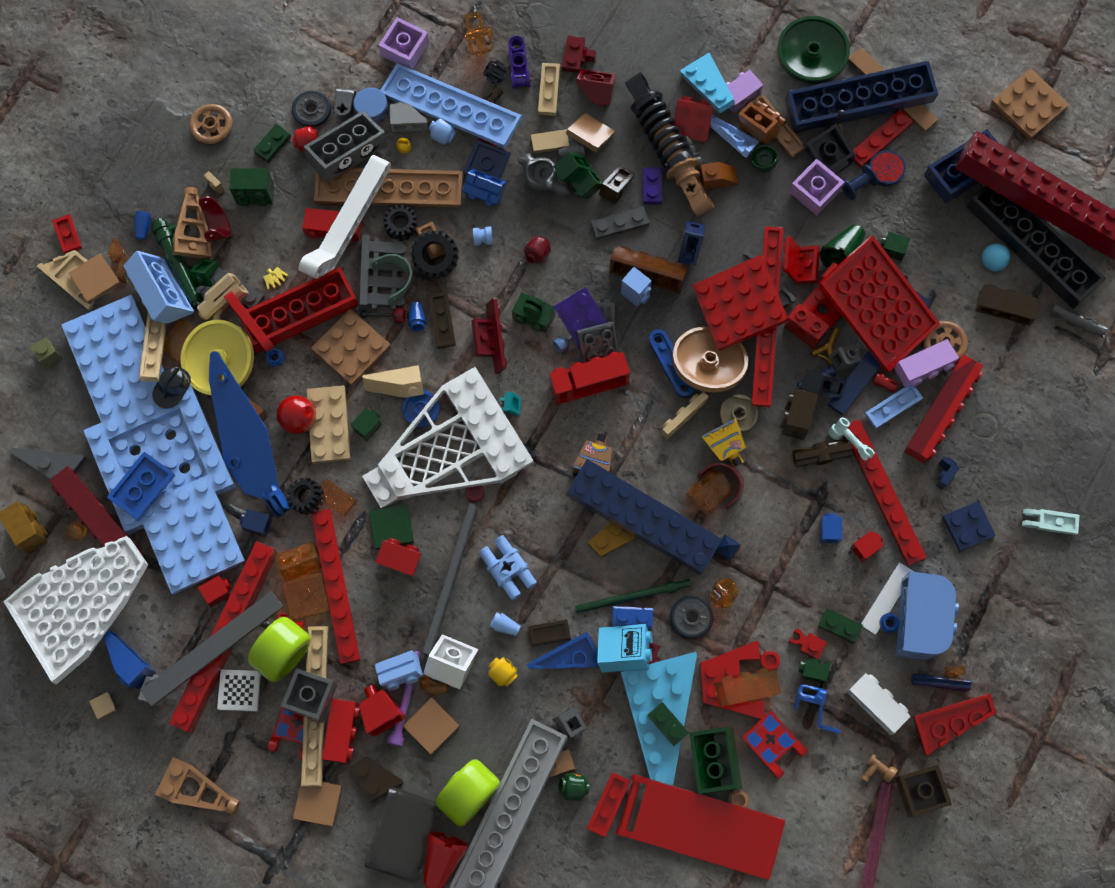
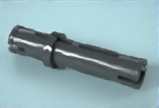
M1055 303L1050 313L1083 328L1085 332L1089 331L1101 338L1105 336L1109 328L1097 323L1091 317L1087 318L1058 303Z

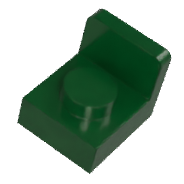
M202 258L190 270L197 287L212 286L209 276L219 267L217 260Z

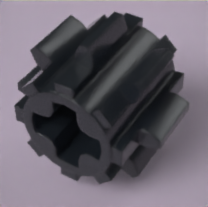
M491 60L483 73L487 77L486 80L494 84L495 82H502L507 70L502 62Z

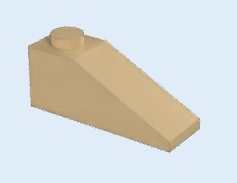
M419 365L362 375L365 389L368 392L403 398L424 394Z

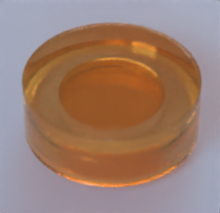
M965 666L945 667L946 676H961L966 673Z

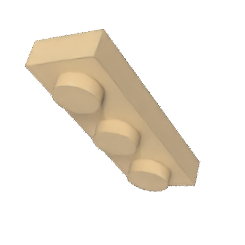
M542 63L538 115L556 116L560 64Z
M704 391L700 395L695 394L690 399V404L686 408L684 406L681 407L673 420L669 419L662 426V436L666 440L671 437L707 403L709 396Z

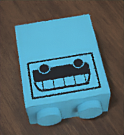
M646 624L599 628L597 663L601 672L649 669V661H652V651L649 649V643H652L653 638L652 632L648 631Z

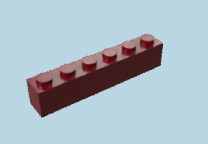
M66 466L49 480L53 485L51 487L53 492L65 499L63 501L64 505L70 511L73 509L77 513L75 518L82 525L86 524L89 530L87 532L94 540L96 538L99 539L102 543L99 545L101 548L105 547V543L115 542L122 537L127 536L130 538L72 468ZM132 540V542L134 543V545L136 546V548L139 550V552L141 553V555L144 557L145 554L141 551V549H140V548L136 545V543Z

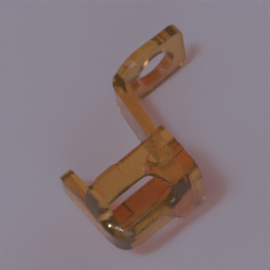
M476 11L465 14V26L468 30L465 32V39L468 41L469 51L472 55L477 56L488 54L494 47L491 35H493L492 29H490V26L483 27L484 23L481 12ZM473 16L479 20L477 29H473L469 24V19ZM486 34L488 35V39H489V43H490V48H489V49H487L486 42H485V35H486ZM471 38L476 40L478 48L476 52H473Z

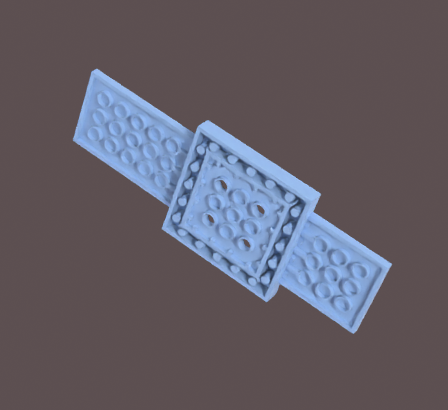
M132 294L61 324L101 423L83 431L109 494L143 452L149 454L176 475L139 521L113 503L126 534L130 535L145 528L171 594L174 595L245 563V559L218 498V495L234 489L236 486L224 462V458L194 388L190 384L181 401L176 406L165 409L156 405L153 400L152 392L157 382L139 381L146 326ZM161 364L160 375H161V373L164 371V368H163L162 364ZM170 431H175L176 437L168 440L167 434ZM134 447H140L141 451L138 455L134 456L131 454V450ZM189 464V472L181 473V467Z

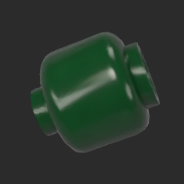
M567 773L564 777H561L558 786L559 794H562L565 800L581 801L585 795H588L590 784L586 782L584 775Z

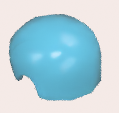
M998 243L991 244L982 253V264L990 271H1002L1010 262V252L1004 245Z

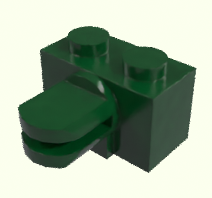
M522 292L512 310V318L517 323L528 324L538 332H547L556 314L552 305Z

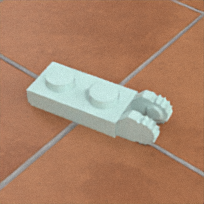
M1044 509L1023 510V514L1026 516H1038V522L1025 520L1022 522L1023 527L1070 535L1078 534L1080 515Z

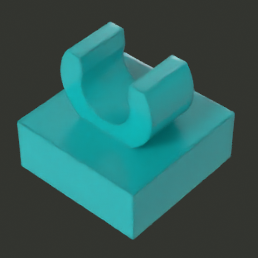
M505 392V397L500 398V401L504 403V407H501L502 411L513 416L520 415L521 397L513 392Z

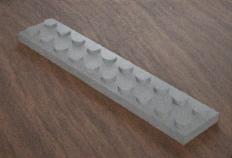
M531 719L500 782V787L496 791L449 888L497 887L568 736Z

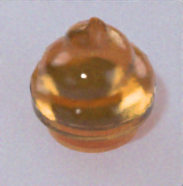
M79 521L70 523L66 529L67 536L74 541L84 538L87 531L86 526L82 525Z

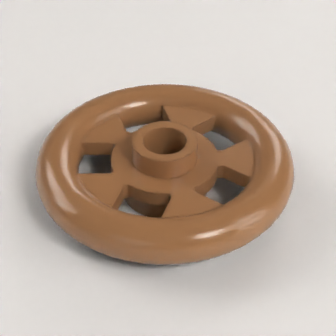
M208 104L198 108L192 114L189 122L190 132L193 137L204 144H216L223 141L230 134L233 125L230 113L224 107L216 104ZM211 112H218V116L211 115ZM201 115L205 116L202 122L198 121ZM225 120V126L220 127V121ZM200 128H203L205 131L202 135L198 131ZM218 131V135L211 137V133Z
M939 321L940 325L923 340L924 350L931 347L930 340L935 339L936 344H938L943 339H948L952 347L955 344L960 346L956 352L960 359L963 354L965 355L968 348L966 333L956 323ZM943 328L945 333L937 335L936 330ZM951 331H954L958 335L956 339H954V337L951 334H949Z

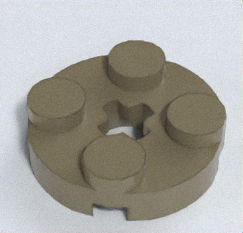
M734 395L726 399L721 406V424L724 425L736 418L741 433L749 432L757 422L758 408L752 406L751 398L745 395ZM742 410L741 413L744 414V417L737 418L734 412Z

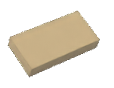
M567 129L532 134L533 153L556 151L569 146L568 135L566 134Z

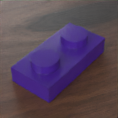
M643 168V204H662V168Z

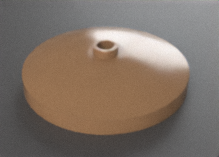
M698 327L685 332L678 338L672 353V364L677 375L689 386L705 392H723L732 389L742 381L748 367V355L741 342L719 351L709 327Z

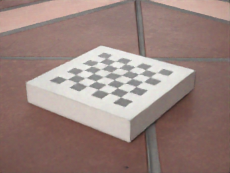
M221 669L217 710L258 712L261 674L258 671Z

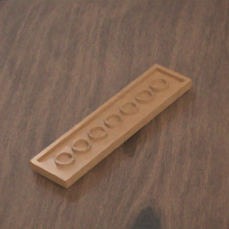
M351 168L329 183L316 171L314 203L344 205L364 168ZM390 169L370 205L401 206L402 204L410 207L461 208L463 172Z

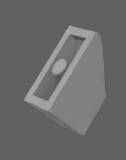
M402 102L390 104L392 132L428 131L427 119L411 105Z

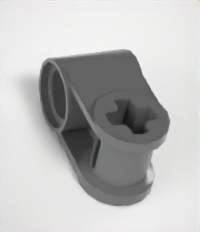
M336 89L334 111L338 123L341 124L353 116L356 90Z

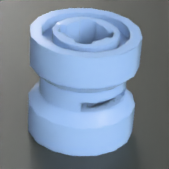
M491 226L484 229L473 228L474 246H480L482 243L493 245Z

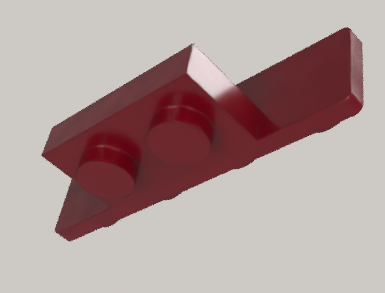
M492 298L486 304L488 319L474 318L471 321L475 356L493 357L495 374H500L506 369L507 359L504 355L505 343L501 333L500 307L497 303V298Z

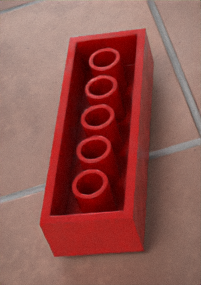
M338 267L317 279L314 278L247 309V311L272 344L276 345L359 305L341 267ZM240 319L255 352L263 351L262 346Z

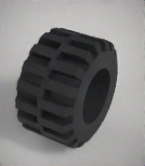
M429 230L427 233L420 234V237L414 240L415 243L414 245L412 244V252L410 253L412 263L420 273L429 278L437 279L439 277H446L447 274L452 273V270L456 268V263L459 261V250L455 241L446 233L439 230ZM431 244H440L446 251L445 259L439 265H430L424 258L425 250Z

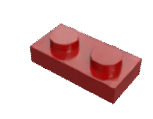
M70 214L52 220L64 254L73 250L83 249Z

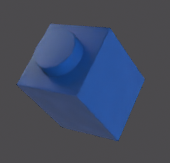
M827 513L820 519V543L839 544L842 541V516Z

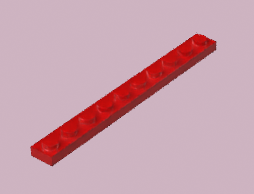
M765 226L762 257L779 295L783 227ZM777 327L756 336L752 406L771 408Z

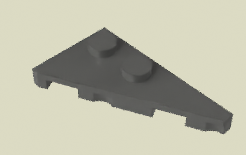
M11 448L9 451L12 455L49 479H52L66 466L72 468L76 473L86 460V457L78 454Z

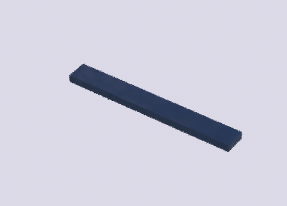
M917 292L920 298L928 306L930 300H928L927 298H925ZM870 351L866 353L862 361L859 362L846 379L847 382L842 398L832 397L827 404L842 416L881 367Z

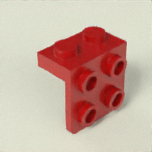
M682 96V99L678 98L674 117L676 121L674 126H678L680 129L678 134H683L684 139L685 136H688L691 140L707 141L713 106L705 99H700V102L692 101L693 97Z
M791 236L786 237V242L783 244V251L785 253L784 260L782 261L783 271L795 284L818 283L819 246L799 247Z

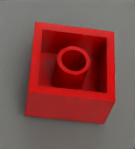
M389 538L388 541L383 540L375 563L413 576L422 555L421 552H418L419 548L410 544L407 547L401 546V541Z

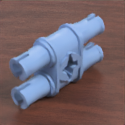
M502 535L494 542L504 555L503 558L497 560L488 546L481 549L478 553L488 566L487 571L494 577L497 586L502 587L513 601L521 595L512 581L513 577L519 576L527 589L535 586L537 581L528 570V564L521 558L518 550L512 548L504 535ZM504 565H511V571L504 570Z

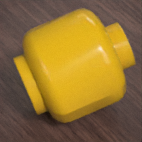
M496 657L488 665L491 668L488 671V676L498 686L505 685L507 687L518 676L516 674L517 667L506 657H502L500 660Z

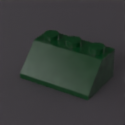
M728 726L690 732L689 736L698 794L743 789L733 728Z

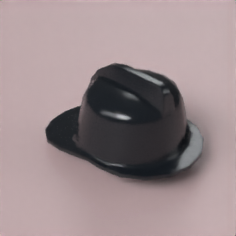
M177 366L165 369L161 373L159 382L156 383L152 392L155 404L165 409L176 406L191 384L189 373Z

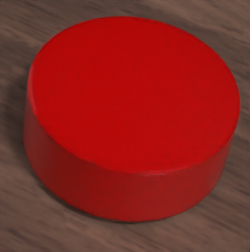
M767 651L760 657V666L765 671L772 672L780 665V657L773 651Z

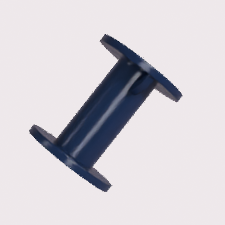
M863 165V173L850 182L846 179H841L844 181L842 191L850 200H855L857 190L867 183L873 186L878 184V178L870 166Z

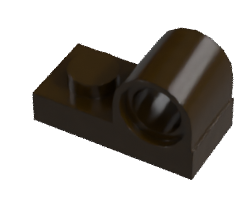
M619 165L602 183L599 196L615 205L621 198L625 187L633 180L635 173Z

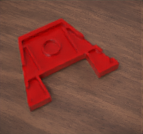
M759 641L752 642L700 663L703 704L751 716L759 720L764 717L763 701H742L739 661L760 660Z

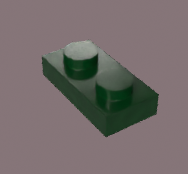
M275 124L253 151L269 163L291 138V134L278 124Z
M828 608L825 609L818 625L819 628L854 644L863 624Z
M663 702L647 714L649 719L673 746L689 734Z

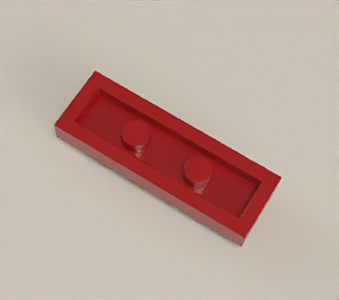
M612 772L589 822L588 830L606 837L630 780Z

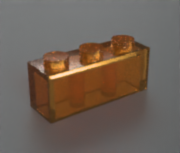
M768 668L756 670L757 674L751 675L750 672L738 674L739 678L734 679L732 675L721 677V682L714 683L719 707L781 694L776 670L768 672Z

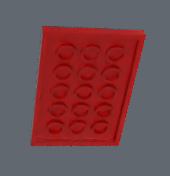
M874 236L867 238L818 283L885 372H890L898 361L903 360L940 325V322Z

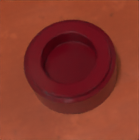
M483 486L467 487L465 490L466 498L473 503L480 502L485 495Z

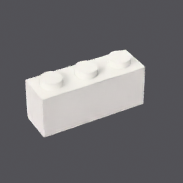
M865 673L846 693L884 730L892 735L911 717L908 714L909 711L903 704H898L892 699L894 697L892 693L887 689L883 690L878 685L879 681L873 675Z

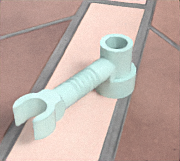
M840 418L836 424L831 426L828 431L829 435L835 440H841L845 436L858 449V453L863 460L866 461L875 454L873 449L863 445L848 429L850 423L846 418Z

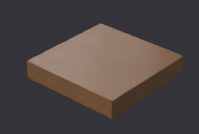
M587 113L583 114L566 131L568 136L594 152H597L615 133L614 130Z
M101 253L69 272V275L89 304L121 284Z
M432 697L403 725L431 755L460 727Z
M322 782V787H301L300 785L293 819L333 827L342 786Z

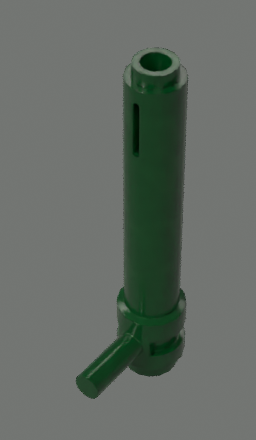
M158 218L151 223V231L156 236L157 244L161 246L177 282L191 307L197 309V306L203 302L200 293H196L197 286L183 257L173 255V233L176 224L170 226L164 218Z

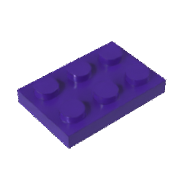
M586 287L553 306L579 350L576 330L607 323Z

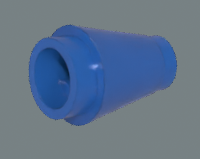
M136 211V214L133 216L135 238L144 240L147 237L152 221L151 213Z
M413 302L410 304L408 326L412 331H422L427 324L422 305L419 302Z

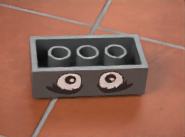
M361 111L305 145L306 161L329 183L387 147L386 135L384 130L364 111Z

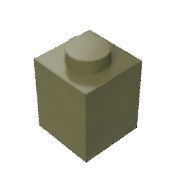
M46 337L30 347L38 361L46 369L62 359L53 344Z

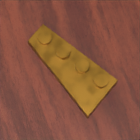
M609 522L588 542V545L602 558L637 538Z

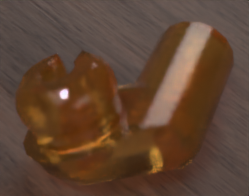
M429 676L421 677L420 686L429 695L448 692L446 683L436 684Z

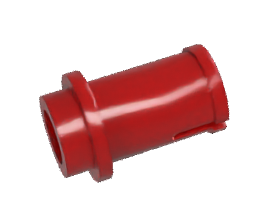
M878 372L873 380L875 386L879 385L894 393L899 383L884 376L883 372Z

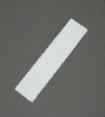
M899 562L861 623L864 628L876 635L880 629V618L891 611L901 594L902 578L909 571H914Z

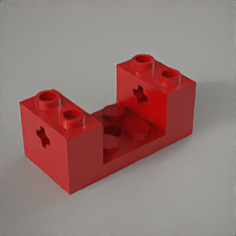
M833 262L832 265L827 269V271L822 275L821 280L824 279L838 265ZM818 285L803 304L799 303L788 316L789 322L785 323L784 328L812 349H815L842 315ZM824 306L827 309V313H819L817 307Z

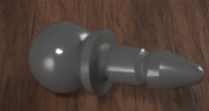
M685 136V142L689 145L687 150H691L693 156L697 158L698 165L695 169L699 170L701 165L704 164V160L699 156L700 152H695L696 150L691 139Z

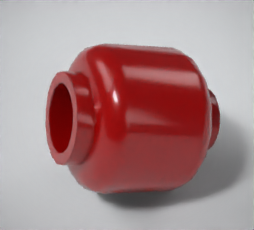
M311 126L295 130L294 137H292L294 148L298 147L300 152H305L304 146L319 137L318 132Z

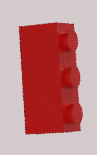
M306 208L302 227L305 236L312 239L318 237L325 238L340 211ZM361 220L350 242L360 241L363 220Z
M332 699L322 760L348 764L349 760L353 759L354 748L351 745L352 739H356L357 736L355 721L360 717V707H358L357 702Z

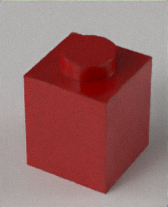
M871 530L850 548L863 563L881 550L884 544L882 543L883 539L881 536Z
M219 575L198 587L210 607L230 597V589H232L229 581L226 578L223 580Z

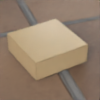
M209 171L204 175L207 184L218 194L225 191L221 182Z
M109 692L89 701L97 719L117 711Z

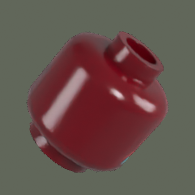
M542 236L532 237L524 248L527 261L536 264L543 263L551 252L550 242Z

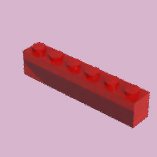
M964 354L961 356L904 450L906 454L923 464L927 459L931 460L937 451L934 447L937 443H942L946 436L943 432L946 427L948 429L951 428L955 421L952 417L955 412L959 414L963 408L964 403H962L964 397L968 398L974 389L971 385L973 382L977 383L983 374L980 372L983 367L982 364Z

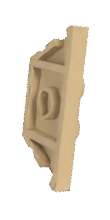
M73 250L64 256L53 258V261L37 265L44 274L89 312L92 310L95 301L89 304L69 275L70 271L88 261L81 254Z

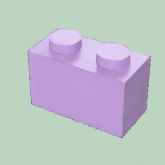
M751 70L740 73L733 82L726 83L735 101V105L729 109L735 113L762 94L763 84Z

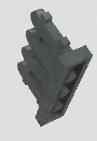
M362 234L359 311H366L367 305L372 306V309H376L377 306L391 307V310L404 305L403 296L392 302L387 301L388 297L396 293V290L404 288V279L397 277V272L401 273L403 269L393 263L370 266V262L378 258L379 254L404 255L406 246L403 243H398L397 239H393V242H379V238H374V241H370V235ZM369 253L374 254V258H369ZM368 271H373V276H369ZM378 271L392 272V277L378 276ZM368 288H372V293H368ZM377 289H391V294H377Z

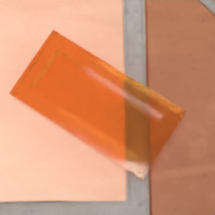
M327 478L321 483V489L324 490L322 495L325 496L322 500L343 516H346L357 501Z

